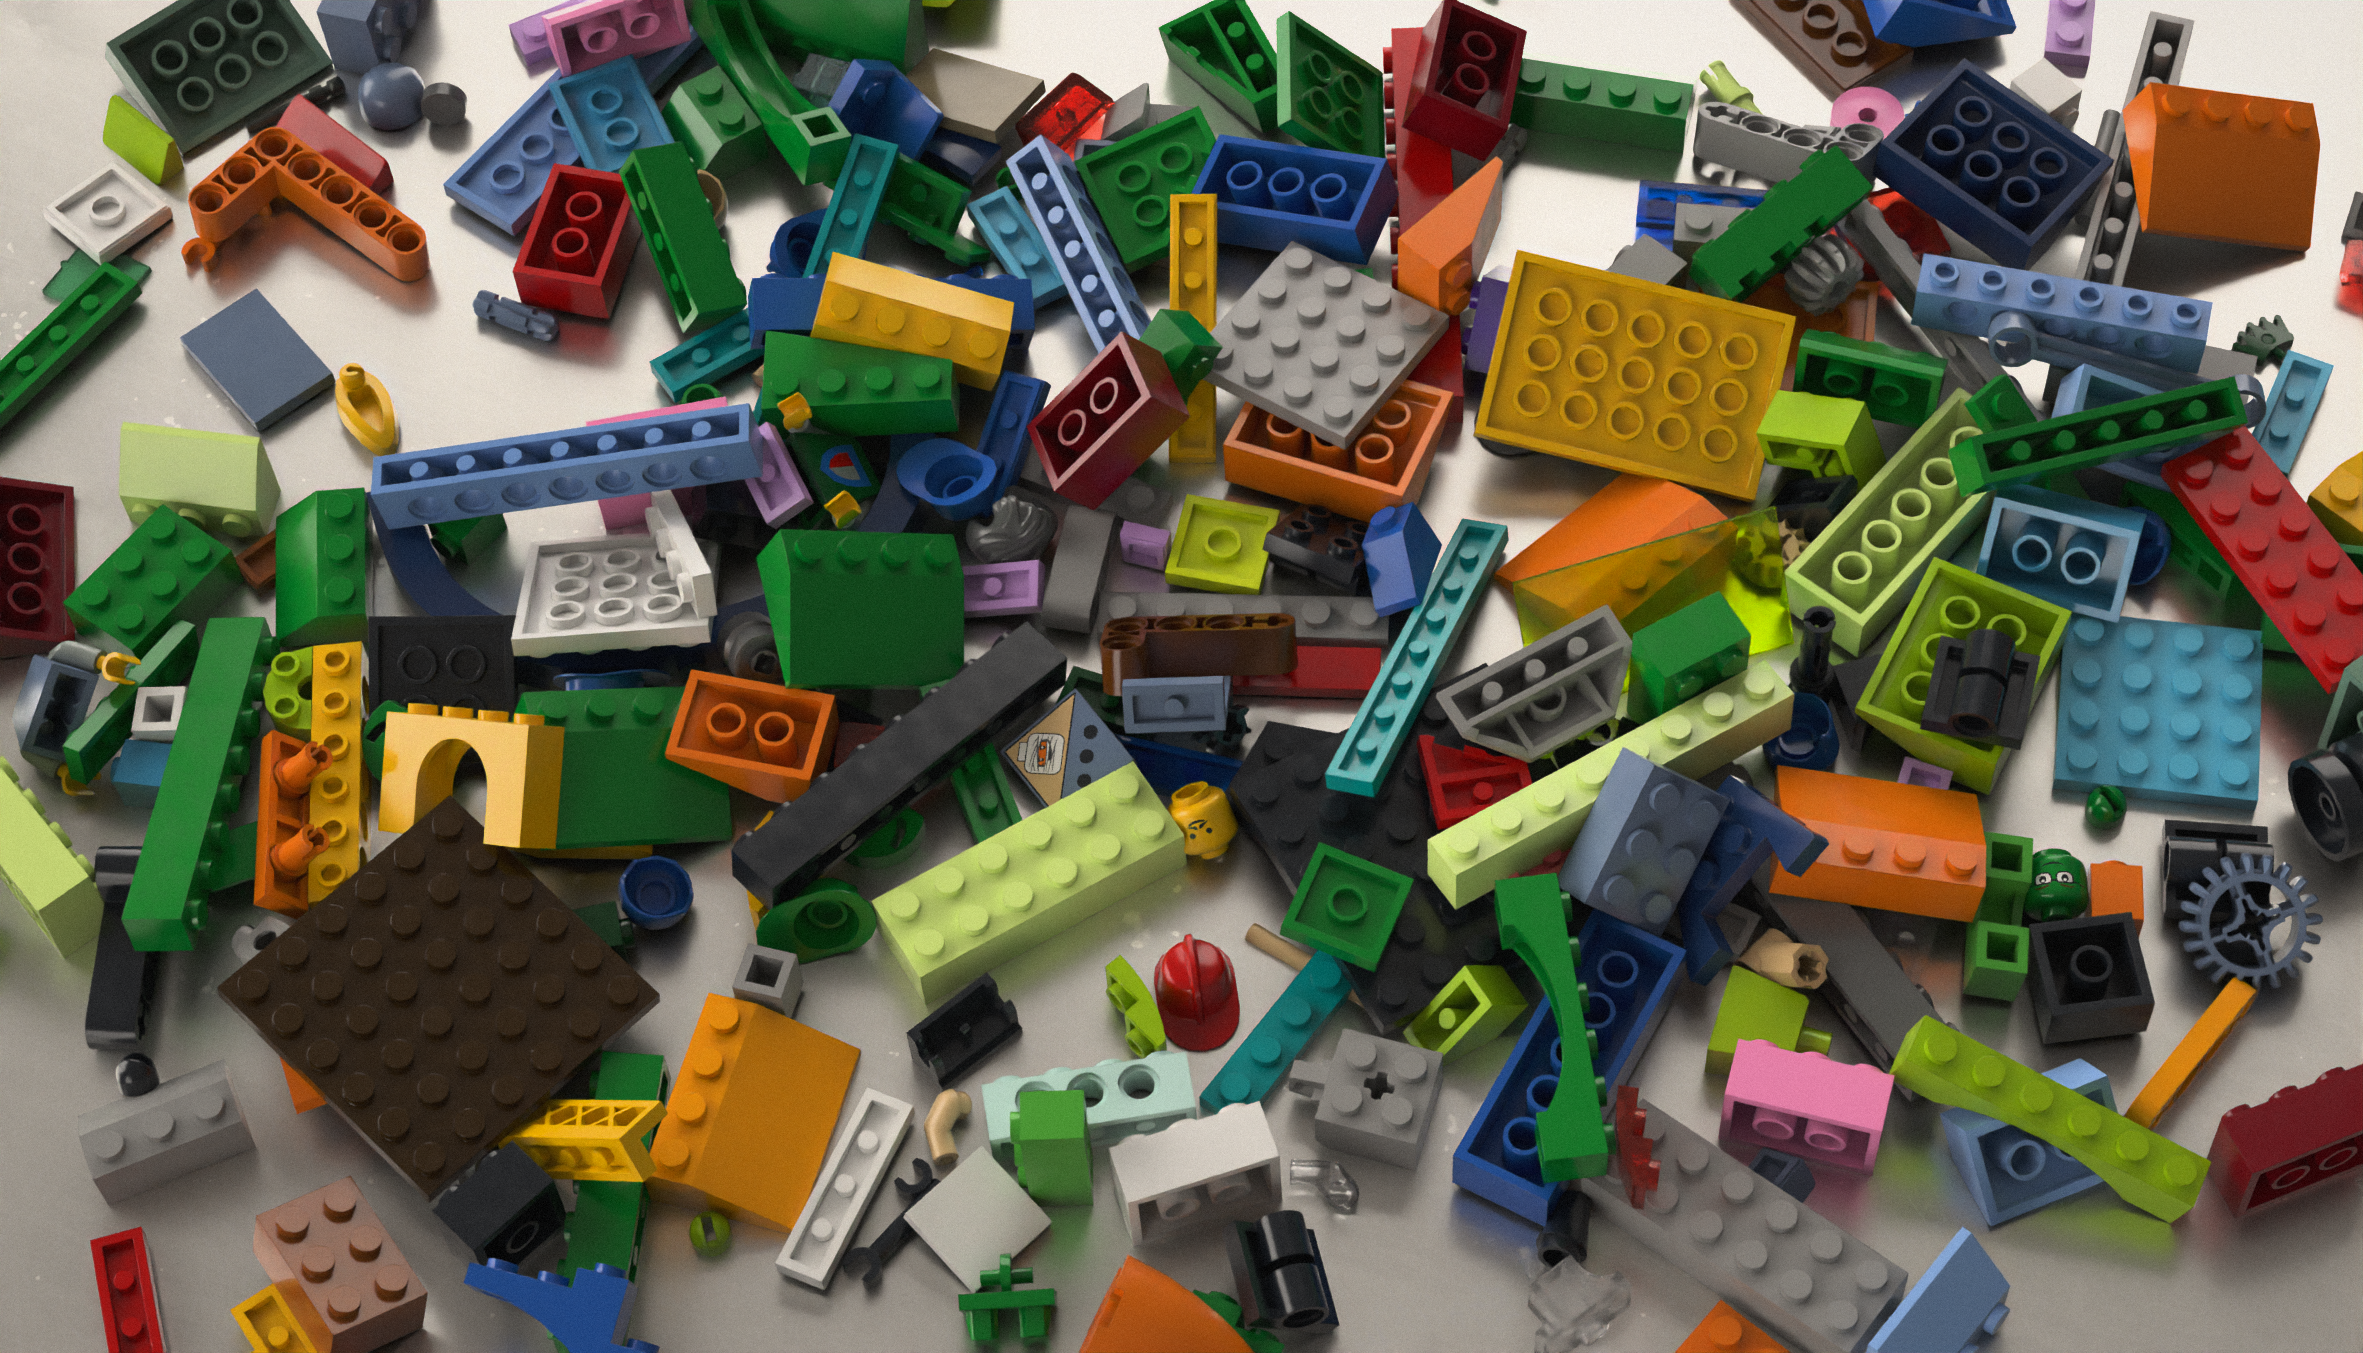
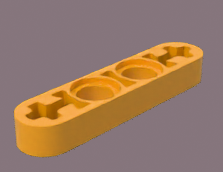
M2235 976L2138 1094L2124 1117L2153 1131L2241 1022L2253 1005L2259 991L2245 981L2238 980Z

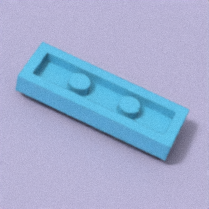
M1007 186L967 204L969 218L1006 272L1017 276L1018 279L1032 280L1034 310L1069 294L1041 234Z
M2291 350L2287 351L2266 400L2265 417L2255 426L2252 435L2286 478L2290 474L2334 367L2332 364Z

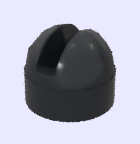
M133 1052L124 1056L116 1068V1081L120 1093L124 1096H138L148 1093L160 1083L156 1065L151 1058L143 1053Z

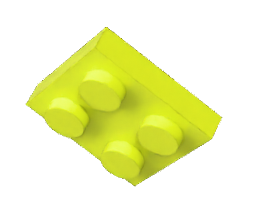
M1187 494L1166 566L1165 582L1225 594L1261 595L1270 562L1269 552L1262 549L1267 532L1280 522V510Z

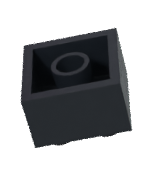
M2132 912L2029 924L2027 976L2044 1044L2145 1032L2147 1030L2155 1001Z
M510 1141L501 1150H495L488 1154L480 1163L478 1170L463 1184L455 1185L448 1189L440 1198L438 1205L432 1210L451 1253L467 1269L470 1262L486 1266L488 1258L516 1264L520 1269L564 1230L567 1214L554 1180L513 1141Z

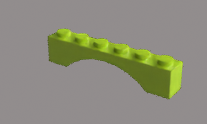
M1927 1015L1906 1033L1889 1072L1890 1075H1895L1894 1082L1933 1102L1987 1115L2045 1140L2094 1171L2123 1200L2170 1224L2194 1207L2211 1165V1161Z

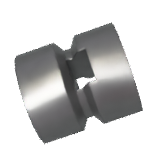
M746 611L734 615L725 622L718 634L717 648L719 656L732 674L737 678L784 686L785 682L770 619L759 612Z

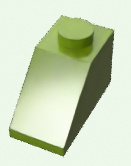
M1465 965L1408 1025L1403 1034L1413 1046L1443 1053L1444 1067L1496 1039L1529 1004L1501 965Z

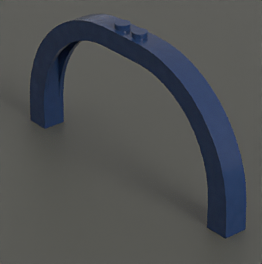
M938 432L891 435L890 455L885 478L875 502L856 531L922 532L932 506L903 488L899 483L896 471L898 462L906 451L918 443L930 439H938ZM371 491L366 493L375 529L393 580L415 616L502 615L474 598L454 580L437 556L431 544L426 524L389 530L371 497ZM765 594L717 608L718 615H715L713 618L711 642L700 643L692 647H680L677 645L652 646L641 651L623 648L602 650L595 654H582L579 652L554 653L544 658H534L530 655L518 656V683L545 690L565 691L553 684L554 677L570 673L602 674L635 669L666 671L671 675V680L668 682L671 683L682 679L688 680L691 669L710 672L727 667L719 656L717 648L720 630L725 622L734 615L746 611L759 612L770 619Z

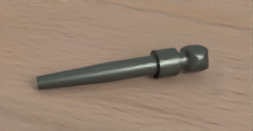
M337 76L328 80L323 87L318 85L309 89V93L303 96L315 104V106H318L328 101L327 97L331 95L337 97L345 93L346 88L343 80ZM291 102L245 125L248 132L280 120Z

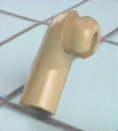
M948 1089L937 1095L924 1121V1131L935 1165H948L955 1162L959 1157L951 1129L956 1119H965L972 1110V1100L966 1092H956L954 1089Z

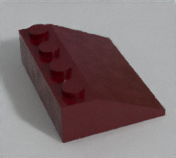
M0 477V658L49 653L61 642L75 641V627L63 604L75 591L74 487Z

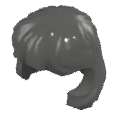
M1016 485L1007 487L1004 496L992 506L994 518L989 516L987 519H971L966 529V543L973 554L984 564L1038 560L1045 552L1058 528L1057 515L1044 502L1034 497L1026 489H1021Z

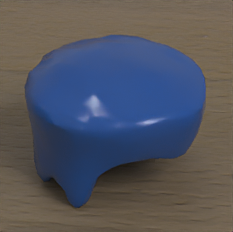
M1793 692L1794 702L1791 729L1762 744L1764 756L1774 771L1777 765L1824 771L1835 761L1840 748L1832 713L1826 702L1815 694Z

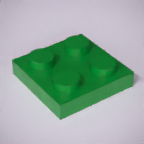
M1319 842L1281 925L1280 935L1376 972L1411 892L1414 879Z

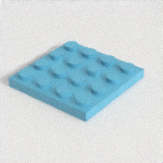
M2072 612L2067 637L2060 652L2052 789L2091 793L2100 786L2109 785L2121 790L2125 797L2255 811L2259 794L2263 643H2260L2261 631L2120 616L2118 623Z

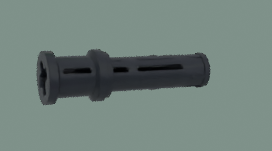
M1814 606L1809 608L1804 614L1800 654L1790 665L1789 678L1791 682L1788 687L1792 692L1813 693L1829 705L1831 694L1829 687L1833 682L1834 669L1829 662V655L1831 652L1833 629L1836 625V621H1834L1835 614L1825 606Z

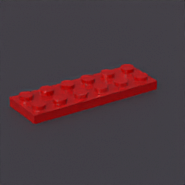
M2246 426L2163 464L2160 476L2328 695L2336 692L2344 668L2363 655L2362 573Z

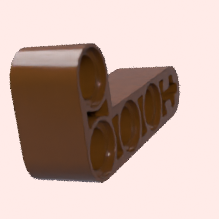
M1284 613L1137 616L1113 619L1105 624L1100 640L1103 691L1108 695L1122 696L1123 679L1277 675L1292 672L1298 667L1296 620L1293 616Z

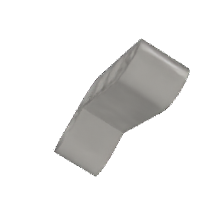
M1707 102L1698 108L1693 152L1704 160L1778 183L1784 178L1789 182L1801 173L1802 170L1799 166L1818 149L1821 148L1826 153L1837 145L1871 184L1876 180L1872 173L1884 134L1873 125L1854 123L1845 126L1833 137L1728 103Z

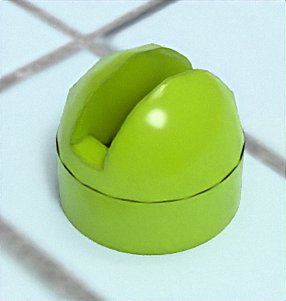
M714 1210L697 1214L689 1228L692 1246L703 1256L713 1257L720 1255L731 1245L733 1234L729 1221L722 1214ZM712 1223L717 1239L707 1242L703 1226Z

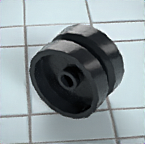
M2360 732L2332 744L2329 752L2320 749L2292 761L2288 770L2289 793L2294 810L2304 831L2314 846L2327 858L2336 862L2363 852V733Z

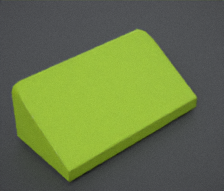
M114 95L110 98L103 130L104 144L157 186L165 184L184 168V163L174 138L120 96Z

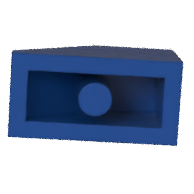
M1414 502L1396 508L1389 506L1378 511L1371 518L1362 543L1375 611L1380 618L1422 603L1442 547V543Z

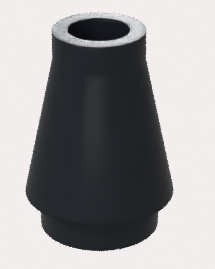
M1575 1190L1565 1191L1557 1208L1537 1237L1538 1258L1545 1266L1560 1272H1571L1576 1270L1579 1263H1582L1587 1258L1589 1217L1592 1200L1586 1194Z

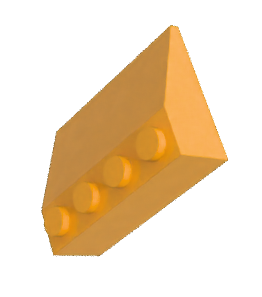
M708 993L666 1107L668 1114L661 1120L649 1153L657 1167V1170L644 1181L650 1199L698 1212L714 1210L727 1219L790 1234L816 1186L861 1056V1050L757 1003Z

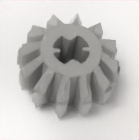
M1829 234L1824 238L1819 236L1814 239L1809 247H1802V253L1797 258L1792 259L1793 265L1784 275L1786 280L1784 290L1790 295L1789 297L1794 303L1814 316H1819L1824 312L1829 314L1834 311L1839 303H1845L1846 297L1850 293L1856 291L1855 284L1862 279L1864 274L1862 271L1864 260L1849 243L1841 238L1839 239L1834 234Z

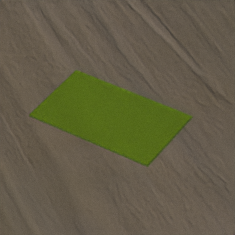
M1775 506L1741 516L1737 515L1734 518L1512 582L1523 648L1606 604L1630 639L1633 640V633L1717 591H1720L1752 635L1749 656L1794 643ZM1631 656L1621 694L1628 692Z

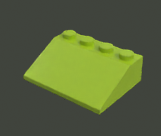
M1933 557L1855 707V713L1922 762L1953 771L1951 780L1990 795L2012 748L1920 729L1940 637L1942 635L1966 640L1967 635L1974 630L1993 629L2010 636L2016 643V651L2041 656L2028 712L2029 716L2062 650L2063 643L2067 637L2072 611Z

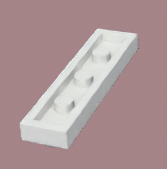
M672 491L650 492L652 507L645 508L647 526L650 535L656 536L661 558L666 557L671 579L677 580L682 602L691 603L698 619L718 615L712 573Z
M866 1088L775 1262L778 1272L825 1290L915 1116L914 1105L871 1088Z

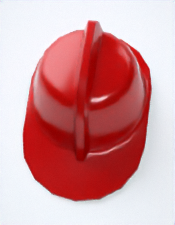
M1187 934L1184 936L1183 942L1177 943L1161 956L1155 967L1154 986L1157 1006L1164 1032L1175 1045L1189 1051L1206 1052L1222 1046L1233 1036L1239 1024L1240 1004L1234 968L1229 956L1219 947L1203 940H1195L1192 934Z

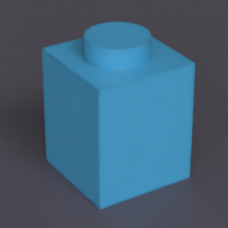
M125 739L121 755L114 758L110 771L111 783L115 786L125 806L154 808L172 744Z

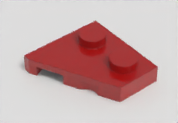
M1418 736L1417 749L1438 829L1450 828L1533 784L1528 764L1525 761L1504 755L1492 756L1485 752V750L1467 745L1464 746L1462 751L1434 743V736Z

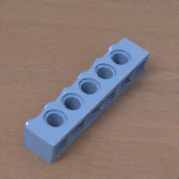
M1040 134L1006 160L1010 172L1098 354L1121 331L1139 340L1151 323V319L1070 155Z
M1924 253L1911 325L1988 338V327L1996 316L2009 311H2018L2027 314L2033 319L2038 332L2179 371L2198 374L2207 342L2213 302ZM2011 331L2002 334L1997 340L2017 343L2026 334Z

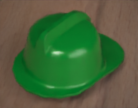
M819 878L809 883L798 894L797 898L785 901L771 908L761 918L756 930L757 945L797 954L799 964L809 963L864 945L872 938L877 927L876 912L870 903L859 895L856 885H849L845 881L836 878Z

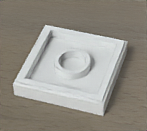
M112 161L42 209L45 219L100 266L105 261L107 263L173 218L171 207L115 161Z
M982 1145L910 1208L903 1217L972 1293H977L982 1288L980 1271L1000 1269V1254L1011 1253L1013 1260L1049 1228L1053 1222Z

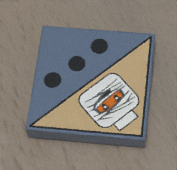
M1076 688L1000 751L1045 808L1132 761L1136 765L1138 764Z

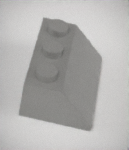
M225 1059L163 1082L148 1093L128 1096L78 1116V1136L92 1179L108 1206L256 1148Z

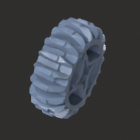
M2242 853L2240 857L2241 869L2238 870L2235 869L2234 863L2230 858L2223 857L2220 859V863L2225 873L2224 875L2219 877L2210 867L2202 870L2204 877L2211 882L2206 890L2195 882H2191L2189 885V889L2201 897L2198 904L2191 901H2182L2181 909L2195 914V920L2179 922V929L2188 933L2196 932L2197 935L2183 943L2184 949L2187 952L2203 949V952L2195 958L2193 964L2201 970L2214 962L2215 964L2210 971L2209 979L2215 983L2221 981L2226 973L2230 972L2228 983L2235 976L2240 981L2247 977L2248 984L2260 992L2261 976L2265 975L2272 988H2279L2281 980L2277 971L2283 968L2286 974L2295 979L2299 976V972L2290 962L2296 956L2305 963L2312 961L2313 956L2301 949L2304 941L2313 945L2320 944L2321 937L2313 932L2306 931L2307 925L2321 924L2323 917L2318 913L2305 912V909L2318 903L2319 899L2314 893L2298 895L2308 884V880L2301 875L2295 877L2289 883L2286 882L2293 869L2286 862L2279 865L2273 874L2271 873L2273 857L2264 854L2259 861L2258 868L2255 869L2252 855ZM2259 881L2271 884L2281 891L2286 900L2278 904L2273 902L2265 905L2255 904L2251 895L2246 891L2243 882ZM2229 889V897L2232 904L2231 913L2225 920L2217 923V927L2209 930L2212 908L2218 898ZM2244 906L2249 908L2257 917L2261 913L2265 915L2262 917L2263 920L2256 923L2257 932L2255 934L2257 939L2251 936L2244 928L2241 932L2236 930L2239 928L2238 925L2245 922L2244 913L2246 911ZM2291 916L2292 923L2289 936L2282 948L2272 955L2269 939L2271 931L2278 924L2285 922L2286 917ZM2238 940L2246 941L2258 962L2239 963L2223 957L2214 945L2224 941L2227 943Z

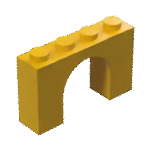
M408 703V712H387L378 831L403 834L449 795L452 796L457 766L465 752L470 747H473L483 762L487 777L483 844L515 848L556 849L565 727L544 725L545 716L514 713V722H508L509 712L478 710V719L473 718L472 708L443 706V714L438 715V705Z

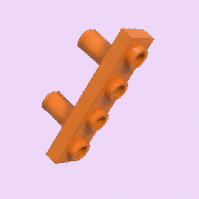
M273 729L262 738L254 905L298 920L308 911L309 863L319 854L324 853L330 845L327 832L319 826L314 830V825L309 824L310 783L321 772L327 770L332 765L333 757L329 748L323 744L317 747V742L315 741L306 743Z

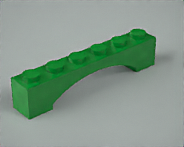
M684 0L688 21L734 87L760 120L764 130L804 186L839 178L849 151L851 134L831 106L820 109L815 107L791 84L764 41L748 0Z
M1557 873L1495 880L1494 907L1502 950L1513 949L1533 971L1550 1002L1560 1036L1562 1068L1559 1082L1548 1110L1536 1113L1535 1139L1543 1183L1606 1176L1608 1156L1616 1155V1140L1612 1123L1603 1124L1600 1110L1602 1107H1607V1092L1603 1075L1594 1076L1591 1060H1598L1599 1058L1595 1029H1585L1583 1014L1590 1013V1003L1586 982L1577 983L1574 968L1581 967V953L1578 937H1568L1566 922L1573 921L1569 891L1560 892Z

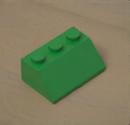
M1807 328L1801 337L1798 348L1792 392H1809L1813 395L1853 398L1857 401L1866 402L1871 419L1919 429L1938 409L1949 359L1936 357L1927 352H1913L1890 347L1881 342H1867L1844 337L1831 331L1821 332Z
M364 487L315 491L276 517V637L279 640L280 647L368 641V616H374L373 517Z

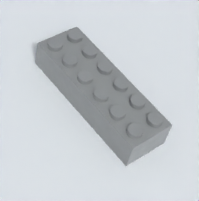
M1644 1098L1641 1099L1615 1132L1616 1155L1608 1156L1607 1175L1581 1179L1580 1192L1590 1197L1592 1200L1591 1209L1805 1353H1863L1870 1341L1903 1299L1908 1272Z

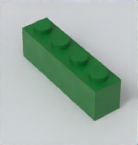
M683 141L633 150L619 170V174L682 332L685 334L709 329L742 311L748 303L746 301L745 286L741 279L737 278L730 261L729 246L726 240L721 238L714 221L712 204L704 196L697 179L696 164L688 156Z

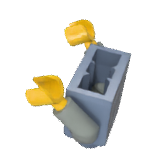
M76 641L61 642L49 652L48 657L34 655L15 705L12 720L20 746V753L27 762L53 779H61L62 787L66 794L70 796H92L94 792L89 790L85 784L71 779L63 744L66 742L69 734L83 724L99 679L98 674L102 672L104 678L108 681L132 686L135 684V681L125 678V667L128 663L141 665V661L136 657L117 652L107 655V652ZM100 771L92 780L101 779Z

